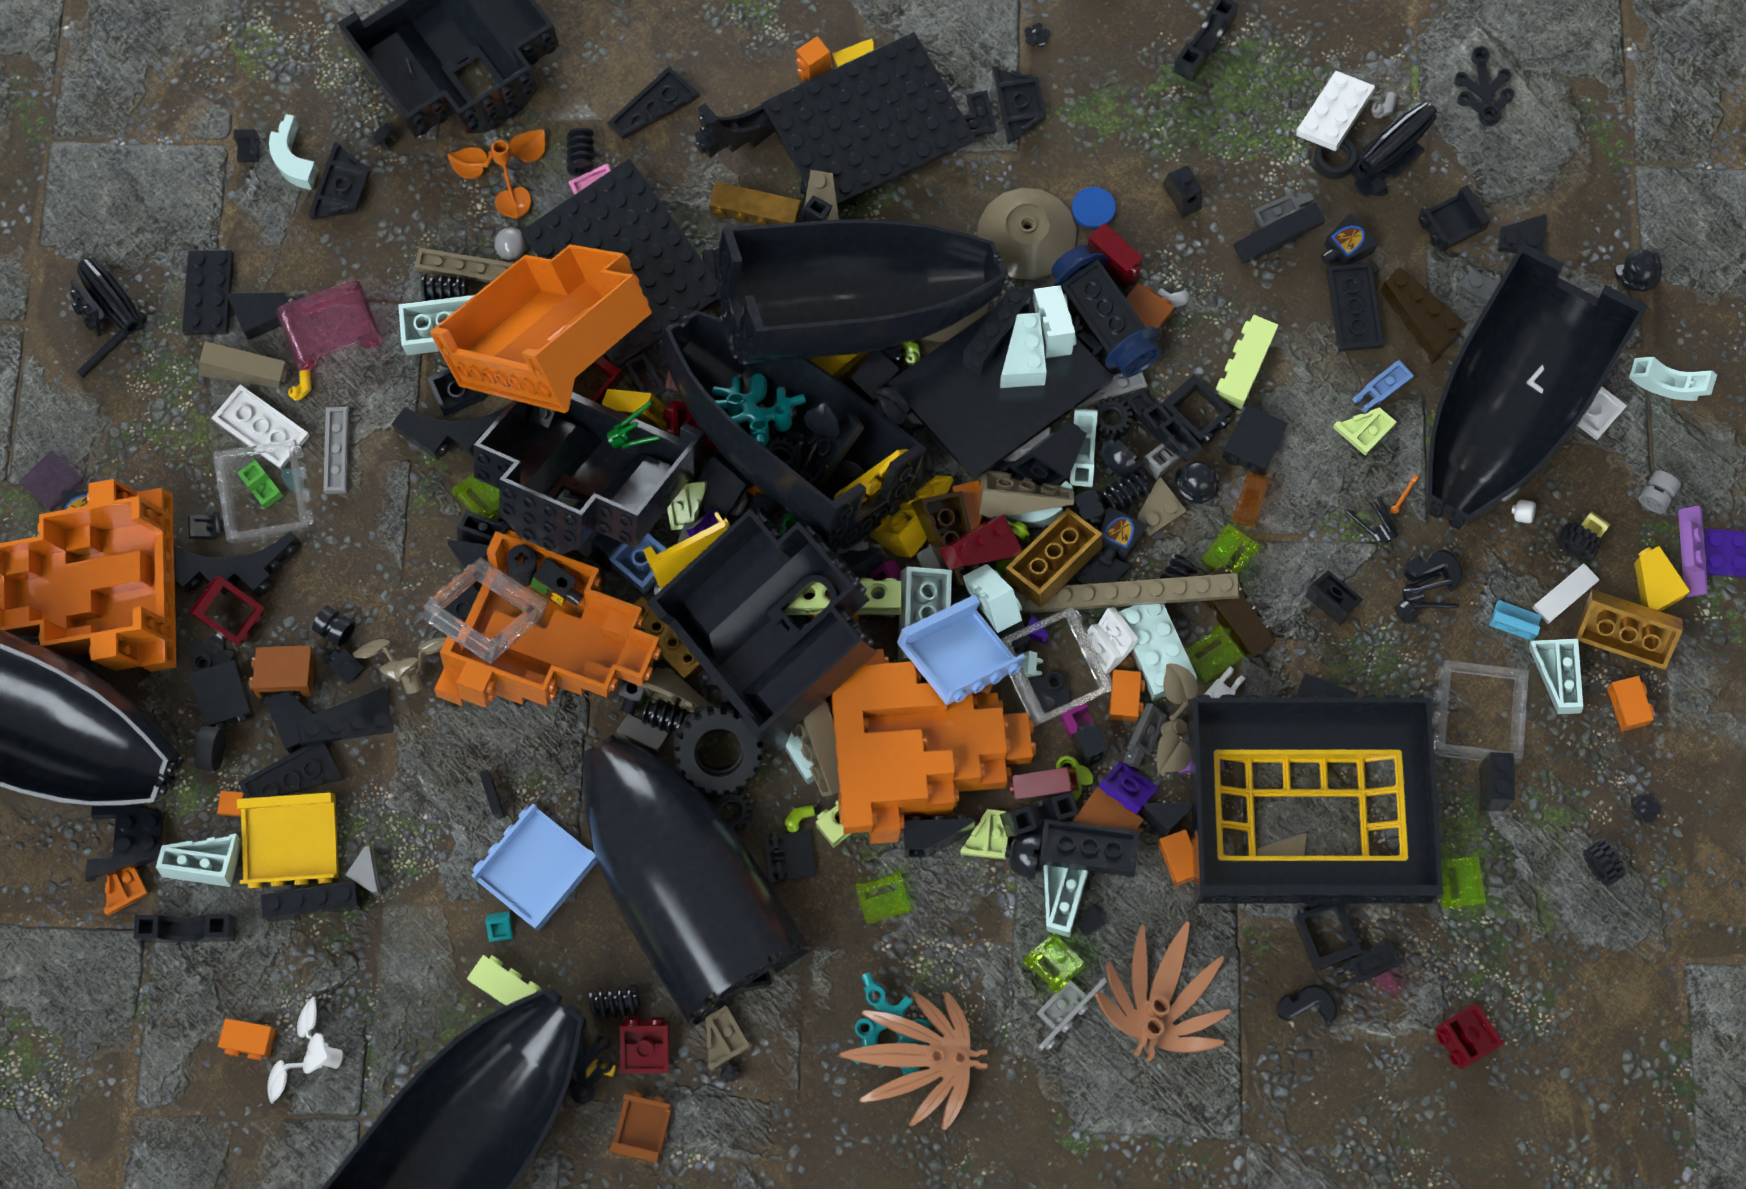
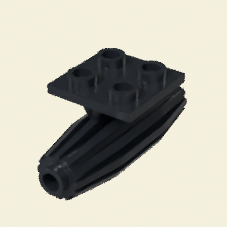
M1422 102L1393 121L1363 148L1364 153L1359 158L1361 166L1370 174H1375L1384 169L1395 179L1425 152V149L1417 142L1437 119V110L1434 105Z
M85 258L81 260L76 271L86 290H83L77 281L73 279L71 280L72 290H70V294L74 301L72 307L78 316L81 315L84 318V323L88 330H93L98 337L101 336L100 323L106 317L124 334L130 335L138 331L142 327L143 321L132 299L115 277L95 259Z

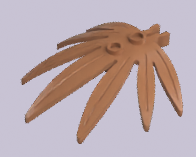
M1188 921L1182 926L1166 950L1156 971L1148 1000L1145 926L1142 924L1139 927L1132 959V989L1136 1010L1110 961L1106 964L1107 976L1112 994L1119 1008L1099 990L1095 993L1096 999L1106 1017L1119 1030L1138 1039V1047L1135 1049L1133 1056L1138 1057L1147 1043L1146 1061L1148 1062L1154 1058L1155 1046L1172 1052L1194 1053L1211 1050L1224 1044L1223 1040L1181 1036L1197 1033L1214 1025L1231 1012L1230 1009L1200 1015L1173 1025V1022L1183 1015L1205 991L1224 960V957L1221 956L1200 972L1180 993L1170 1008V1001L1175 991L1185 956L1190 926Z
M916 992L911 994L919 1008L943 1034V1037L914 1021L900 1016L877 1011H862V1015L904 1036L928 1043L929 1046L909 1043L878 1044L848 1050L840 1053L839 1057L880 1066L928 1067L929 1069L892 1080L864 1095L859 1101L861 1103L899 1096L942 1077V1081L923 1100L910 1120L909 1126H914L932 1113L953 1087L946 1103L942 1121V1130H946L958 1115L966 1098L970 1079V1067L974 1066L976 1069L987 1068V1064L969 1059L979 1057V1055L985 1056L987 1055V1050H970L969 1028L959 1004L950 993H944L945 1006L952 1024L951 1026L943 1013L934 1004Z

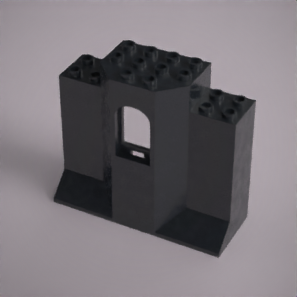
M394 0L362 21L358 14L353 12L337 22L352 57L361 63L415 138L425 135L432 127L438 123L445 122L451 115L465 134L485 133L492 129H497L507 119L517 116L537 90L538 86L531 66L536 64L546 54L553 53L559 47L554 25L535 0ZM407 58L410 59L414 69L416 81H413L406 64ZM480 59L498 84L476 99H473L455 74Z
M572 392L569 410L564 414L563 419L555 416L550 428L529 420L534 405L513 400L474 444V478L499 489V513L520 538L561 555L581 548L594 531L636 548L688 481L697 482L702 473L705 431L684 423L680 428L679 438L634 419L625 426L627 427L634 422H638V426L629 431L631 434L629 441L660 435L661 439L630 446L626 449H623L622 446L613 448L608 441L607 433L629 416ZM566 489L589 500L581 510H578L556 499Z
M751 509L742 515L647 603L656 616L670 626L742 715L743 719L741 721L753 736L778 752L784 750L793 728L877 653L872 646L875 642L866 632L864 633L859 628V623L852 617L870 599L865 593L867 589L860 582V578L846 566L847 563L825 544V540L809 525L804 527L801 523L797 522L784 535H780L777 527L770 519H767L761 512L756 514ZM815 583H821L829 591L830 602L824 610L799 631L783 611ZM783 620H784V621L787 623V625L790 627L789 630L783 625V623H782Z

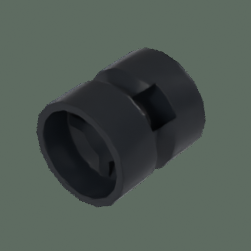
M325 606L317 614L312 630L322 637L328 636L330 642L342 647L351 638L356 622L345 615L339 616L337 610L330 606Z

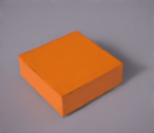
M220 791L217 814L241 817V809H237V799H245L244 793Z

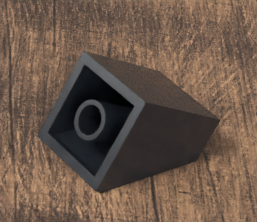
M1068 422L1010 465V468L1022 476L1032 479V482L1042 486L1044 483L1057 485L1069 477L1087 433L1076 424Z

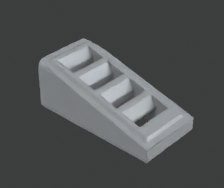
M1161 444L1144 457L1142 462L1145 465L1143 468L1154 479H1158L1181 458ZM1159 455L1166 461L1165 463L1158 457Z

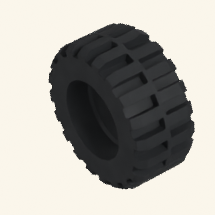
M710 702L703 708L698 706L692 714L688 713L684 717V722L679 725L677 735L675 736L674 757L677 769L682 772V777L687 781L689 780L697 789L699 787L702 788L703 793L710 794L711 791H715L717 795H724V791L730 790V793L737 792L738 787L742 786L744 788L749 784L751 778H755L758 768L761 767L763 761V742L753 736L741 721L743 719L742 715L734 706H728V702H721L720 705H714V702ZM712 729L731 731L740 741V755L734 763L726 767L709 766L701 761L697 754L699 738Z

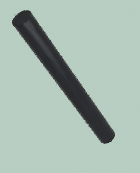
M142 311L138 312L143 321L147 316ZM121 330L118 331L76 372L83 378L128 334H124Z

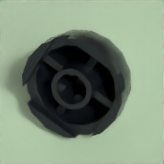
M1112 433L1101 448V459L1105 463L1102 468L1111 476L1116 474L1120 477L1128 478L1132 473L1136 474L1138 469L1141 470L1145 463L1141 461L1138 464L1136 461L1139 457L1119 439L1115 442L1116 436Z
M1028 831L1017 835L1012 844L1007 843L1005 857L1009 858V866L1018 876L1035 879L1042 846V833Z

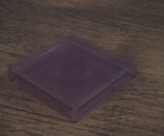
M51 450L19 482L52 512L62 503L61 490H75L84 480Z

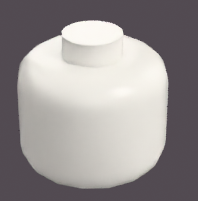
M1523 499L1518 500L1517 504L1512 507L1514 519L1523 523L1533 522L1536 503Z

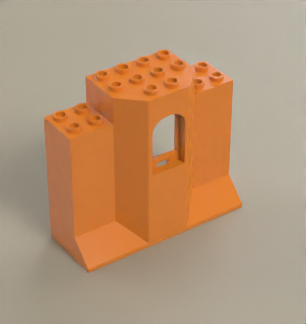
M570 244L552 259L524 255L429 333L460 387L566 413L569 410L575 377L641 323L652 311L648 305L647 298L643 295L639 279L634 274L630 261L625 254Z

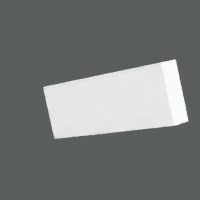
M1583 563L1532 608L1549 624L1598 583L1600 579Z

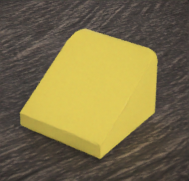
M1591 511L1581 525L1585 529L1589 528L1592 533L1595 532L1597 537L1601 538L1610 526V523Z

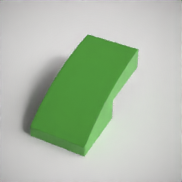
M256 460L237 473L265 510L283 497L282 493Z

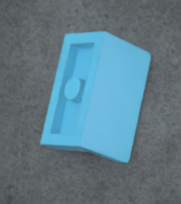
M1498 600L1489 626L1533 641L1540 630L1541 615Z

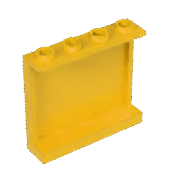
M718 512L714 513L717 524L658 554L654 552L651 546L643 549L660 590L730 527L726 518L722 520Z
M334 793L237 799V809H241L243 880H240V884H247L248 888H262V883H271V887L285 886L286 881H294V885H307L309 880L318 879V884L332 883V878H339L336 797Z

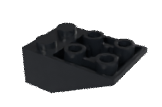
M958 815L955 819H946L945 816H934L932 820H922V817H909L908 821H904L905 858L929 857L969 835L974 830L975 818H970L968 815Z

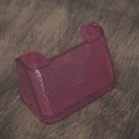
M359 281L343 283L284 304L276 310L278 320L299 371L313 369L318 363L317 357L359 342L361 346L372 348L377 346L378 343L383 342L369 299Z

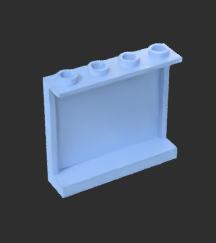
M975 595L902 629L897 644L946 705L953 702L958 703L967 695L973 692L978 693L985 686L991 683L996 684L1009 674L1011 676L1016 674L1021 669V664L1025 657L1024 654L1015 657L979 614L977 608L980 600Z
M532 804L521 811L519 814L520 819L515 825L511 824L505 830L504 838L499 843L496 842L491 846L488 851L489 855L484 861L481 860L473 868L474 873L471 876L539 932L598 861L594 852L590 849L588 850L541 812L536 805Z

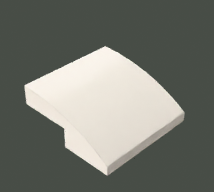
M1110 607L1107 608L1098 624H1093L1089 627L1081 641L1105 674H1107L1127 657L1139 641V638L1117 609Z

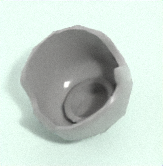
M508 227L502 229L496 235L494 247L501 258L513 260L520 259L522 254L529 250V243L522 235L520 229Z

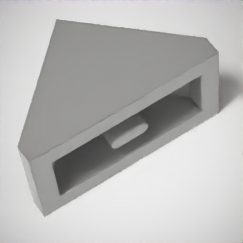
M370 846L364 847L346 873V876L374 895L381 896L374 850Z

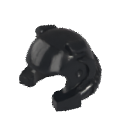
M1648 250L1632 251L1626 256L1624 265H1616L1614 267L1616 280L1619 279L1625 288L1634 291L1645 292L1655 288L1662 275V263L1658 252L1653 253Z
M1191 462L1184 469H1178L1174 480L1176 482L1175 490L1182 499L1191 502V504L1208 502L1215 497L1219 490L1217 487L1219 482L1218 474L1205 462Z

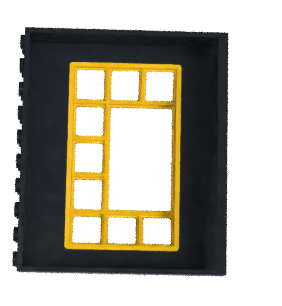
M1203 694L1197 695L1196 698L1192 699L1188 709L1189 748L1191 752L1190 779L1195 904H1434L1443 896L1431 698H1424L1420 694L1410 695L1409 698H1400V695L1397 694L1387 695L1386 698H1376V695L1373 694L1363 695L1362 698H1353L1349 694L1339 695L1338 698H1329V695L1325 694L1316 695L1315 698H1305V695L1301 694L1292 695L1291 698H1282L1278 694L1268 695L1267 698H1258V695L1254 694L1245 695L1244 698H1234V695L1230 694L1221 695L1220 698H1211L1210 695ZM1220 759L1243 762L1245 764V789L1221 785ZM1394 759L1396 784L1394 786L1367 789L1365 763ZM1252 763H1281L1283 789H1254ZM1290 763H1319L1321 788L1292 789ZM1327 763H1356L1358 789H1329ZM1396 793L1398 819L1368 823L1366 797ZM1221 794L1243 796L1246 798L1247 823L1222 819ZM1254 797H1358L1362 856H1256ZM1223 828L1241 830L1248 833L1249 856L1224 855ZM1399 829V855L1370 856L1369 831Z

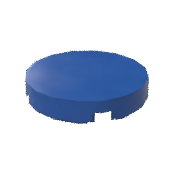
M1088 187L1075 195L1072 202V215L1081 227L1097 230L1103 223L1108 225L1114 217L1115 201L1106 190L1099 187Z

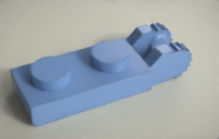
M1398 360L1369 382L1352 400L1357 404L1370 394L1373 400L1362 408V411L1366 414L1377 404L1380 405L1411 381L1414 375Z

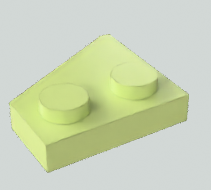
M1381 408L1369 411L1367 414L1353 416L1350 420L1336 422L1333 428L1366 456L1397 422Z
M707 481L688 482L669 505L667 510L671 530L682 529L685 522L694 524L697 521L707 488Z
M987 809L979 824L962 847L961 855L1006 859L1005 852L1008 837L999 814L1008 811Z

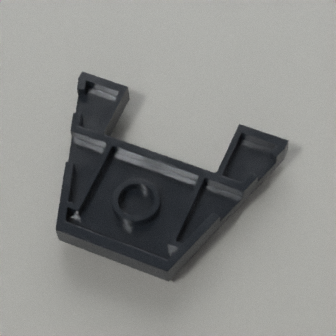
M131 805L92 806L91 816L93 820H116L112 858L87 859L85 876L87 882L95 881L97 877L106 874L108 876L117 874L118 870L130 867L132 869L158 860L162 847L164 821L162 813Z

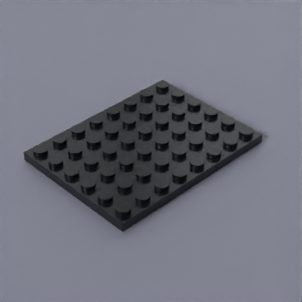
M915 32L761 102L764 113L806 188H808L811 170L833 173L837 206L972 144L976 140Z
M630 158L521 230L524 238L540 258L552 259L570 244L622 253L628 257L630 266L639 279V285L643 295L649 302L648 305L652 313L605 352L611 363L617 368H621L625 365V362L640 355L664 338V331L668 325L676 322L680 324L684 316L690 315L695 311L703 312L719 301L718 281Z

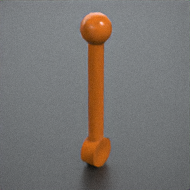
M1416 474L1396 505L1391 507L1393 514L1399 513V507L1419 478Z

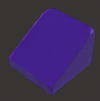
M1032 615L1026 628L1029 637L1047 644L1049 634Z

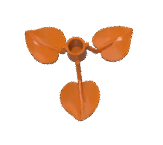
M544 129L519 134L511 139L509 145L504 140L495 141L491 145L492 151H489L488 158L486 153L477 147H468L457 152L448 153V159L453 170L466 179L480 177L483 174V167H488L493 158L495 163L503 166L508 191H501L495 198L497 211L504 216L515 219L523 217L529 211L531 206L530 194L524 187H517L512 190L506 164L510 161L511 156L514 158L519 156L523 162H534L540 159L545 151Z

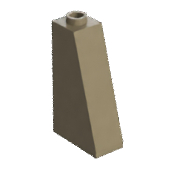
M205 341L199 361L198 376L279 388L280 381L285 382L288 369H284L285 361Z

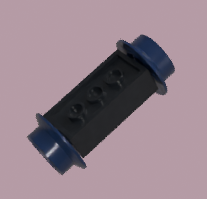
M1086 245L1075 247L1063 254L1054 263L1051 269L1052 274L1057 279L1054 286H1061L1062 292L1066 293L1108 353L1105 359V366L1108 369L1119 368L1124 377L1135 376L1146 370L1159 358L1161 349L1155 342L1159 336V331L1156 327H1145L1104 269L1107 263L1105 254H1093Z

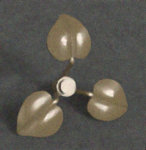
M447 637L433 638L419 645L418 659L408 657L395 661L387 649L391 642L386 639L370 641L352 654L356 658H368L380 652L385 653L391 662L382 665L379 668L380 672L397 682L402 680L406 694H413L424 688L420 675H423V656L440 651Z
M1173 663L1166 664L1163 682L1164 693L1172 703L1183 704L1174 715L1170 716V721L1164 722L1161 726L1162 737L1157 750V771L1159 774L1184 770L1191 760L1190 748L1186 743L1182 742V736L1189 732V728H1187V724L1182 719L1177 717L1188 705V699H1193L1197 696L1198 684L1194 675L1188 669Z

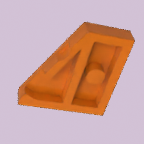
M136 867L118 870L117 874L111 876L106 874L105 893L107 896L104 913L110 916L149 895Z

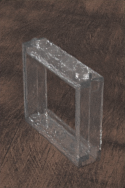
M295 439L213 453L227 542L235 544L286 535L289 531L298 533L312 530L311 524L314 523V516L312 510L309 511L308 502L311 501L309 489H305L304 480H307V472L305 466L302 467L300 459L304 457L301 445H298ZM289 449L300 522L239 532L227 459Z
M480 558L472 565L469 564L460 575L456 574L447 586L443 585L434 597H429L428 602L423 606L425 610L422 619L491 664L542 619L548 602ZM476 581L524 611L492 640H489L444 610L446 606Z
M1073 606L1001 639L1010 652L1017 657L1011 642L1066 618L1099 686V689L1044 714L1021 665V669L1016 674L1010 675L1030 720H1033L1034 727L1112 691L1111 678L1107 673H1104L1101 667V657L1097 652H1094L1091 646V636L1087 631H1084L1081 625V615L1077 610H1074Z
M1444 660L1441 666L1437 668L1436 680L1439 681V689H1436L1434 694V703L1438 704L1437 711H1434L1432 724L1436 725L1435 734H1433L1434 755L1483 761L1490 752L1514 753V765L1518 766L1523 760L1529 670ZM1451 672L1514 679L1509 752L1445 744Z

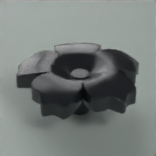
M1039 22L1032 25V28L1027 26L1024 29L1025 37L1027 38L1025 42L1028 45L1035 46L1037 44L1038 47H1042L1045 45L1046 39L1050 37V31L1046 28L1042 29L1043 25Z
M1649 794L1644 795L1642 798L1639 796L1634 798L1633 807L1636 808L1632 811L1634 817L1638 819L1643 818L1646 823L1652 822L1656 817L1655 814L1661 813L1659 804L1653 803L1655 797Z

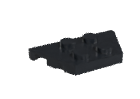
M992 66L1006 142L1010 144L1046 119L1040 83L1037 76L1023 75L1014 70L1008 72L1000 70L999 66Z
M338 142L333 144L308 216L311 220L357 212L371 174L370 170L364 164L358 162L351 153L345 151Z

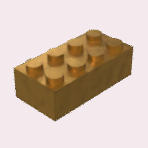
M1067 508L1006 567L1007 582L1041 608L1103 548L1102 533Z
M1592 589L1575 628V639L1666 670L1682 634L1683 622L1682 618Z

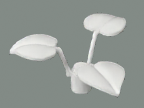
M312 997L307 1002L297 1022L298 1036L304 1037L306 1035L310 1039L303 1063L284 1065V1061L279 1060L270 1072L267 1090L272 1104L279 1098L285 1088L288 1069L303 1068L304 1073L309 1074L322 1066L337 1069L342 1062V1050L328 1047V1043L324 1042L322 1034L316 1033L314 1036L311 1034L317 1016L316 997Z

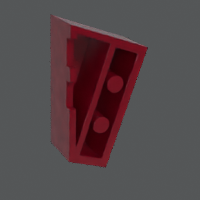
M1004 514L987 520L939 549L949 570L1013 559L1023 552Z

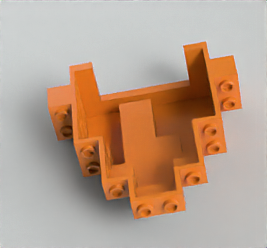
M115 479L89 483V492L87 493L89 505L39 514V536L0 543L1 630L15 636L31 635L39 639L40 646L64 657L89 653L91 661L114 671L142 667L151 672L177 668L172 493L163 488L136 492Z
M507 530L506 534L495 531L487 549L490 569L458 637L457 634L449 632L441 648L440 655L444 669L435 687V693L437 697L463 706L466 700L487 708L489 701H494L496 695L522 705L525 699L547 707L550 700L554 701L560 688L581 696L585 690L608 698L610 691H615L619 679L643 687L645 680H650L654 669L651 667L654 659H659L662 651L660 638L640 631L645 621L641 607L602 593L603 587L600 586L602 578H600L598 568L527 542L511 530ZM517 545H527L536 554L537 570L544 560L548 558L577 580L574 589L584 595L580 604L576 607L566 600L562 606H558L530 589V586L524 588L514 586L509 581L507 570V554L510 549ZM524 619H528L530 623L525 622Z
M875 649L877 653L829 695V704L831 711H833L839 779L840 823L843 824V834L869 832L870 844L898 842L899 835L903 834L904 819L909 817L952 815L954 807H957V801H959V792L1006 788L1007 781L1011 780L1010 767L1006 766L1031 764L1033 756H1036L1035 742H1031L1030 734L1034 733L1033 720H1029L1028 713L1003 714V701L998 700V692L989 693V695L971 693L958 703L953 702L946 705L920 671L915 669V665L912 662L889 663L888 656L884 657V650Z

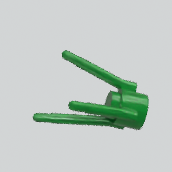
M648 401L607 433L608 441L613 448L622 446L623 449H626L630 446L661 439V436L657 435L629 441L631 439L629 431L638 426V422L625 427L651 406L652 401Z

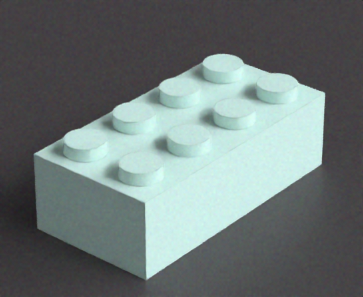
M474 295L398 304L401 343L406 355L438 352L439 349L429 332Z
M907 566L900 571L902 615H899V636L902 629L951 606L952 570ZM898 645V662H912Z
M1164 603L1135 605L1119 611L1120 615L1139 638V641L1130 653L1138 671L1141 672L1142 679H1145V686L1152 702L1166 697L1163 688L1166 664L1173 663L1185 667L1197 680L1195 671Z

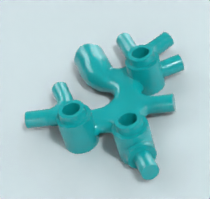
M759 373L754 374L750 378L748 394L740 393L739 377L731 379L730 388L714 386L712 390L713 395L727 398L726 400L715 401L722 409H728V415L737 424L750 423L751 436L763 446H766L769 442L768 422L773 420L774 427L778 431H787L792 425L791 408L806 402L803 394L788 398L786 397L785 388L778 387L776 390V405L771 408L758 407L757 404L767 394V379Z
M870 972L861 976L866 986L864 987L866 999L873 1005L874 1011L905 1018L906 1010L913 1003L908 996H905L898 1005H891L885 998L884 989L879 986L878 981L874 982ZM873 991L880 993L879 999L875 1000L872 998L871 994ZM861 1018L855 1025L856 1034L862 1038L861 1047L878 1045L879 1033L887 1029L869 1018ZM916 1018L912 1020L928 1029L934 1026L929 1019ZM861 1024H868L869 1030L867 1032L862 1031L860 1028ZM897 1033V1043H919L920 1045L929 1046L928 1043ZM900 1067L904 1076L918 1072L921 1068Z

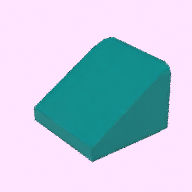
M510 911L486 915L485 922L489 942L513 939Z

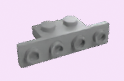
M1105 977L1087 995L1068 979L1036 1013L1053 1030L1037 1047L1039 1051L1044 1047L1049 1050L1057 1042L1055 1038L1060 1030L1065 1033L1074 1024L1071 1019L1075 1014L1078 1013L1081 1016L1091 1006L1088 1001L1093 995L1095 996L1098 990L1103 993L1107 989L1104 986L1108 981Z

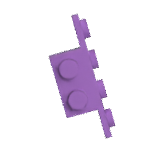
M1700 506L1679 509L1683 582L1690 590L1686 597L1704 595L1708 593L1702 508Z

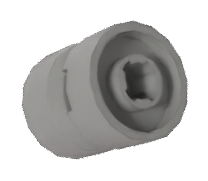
M1655 471L1648 482V486L1644 488L1639 496V502L1652 512L1665 513L1672 502L1671 498H1674L1680 489L1681 483L1667 472Z

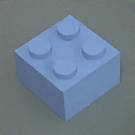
M648 533L636 548L623 544L609 559L612 568L645 596L655 586L657 581L643 549L651 546L656 554L666 550L663 545Z

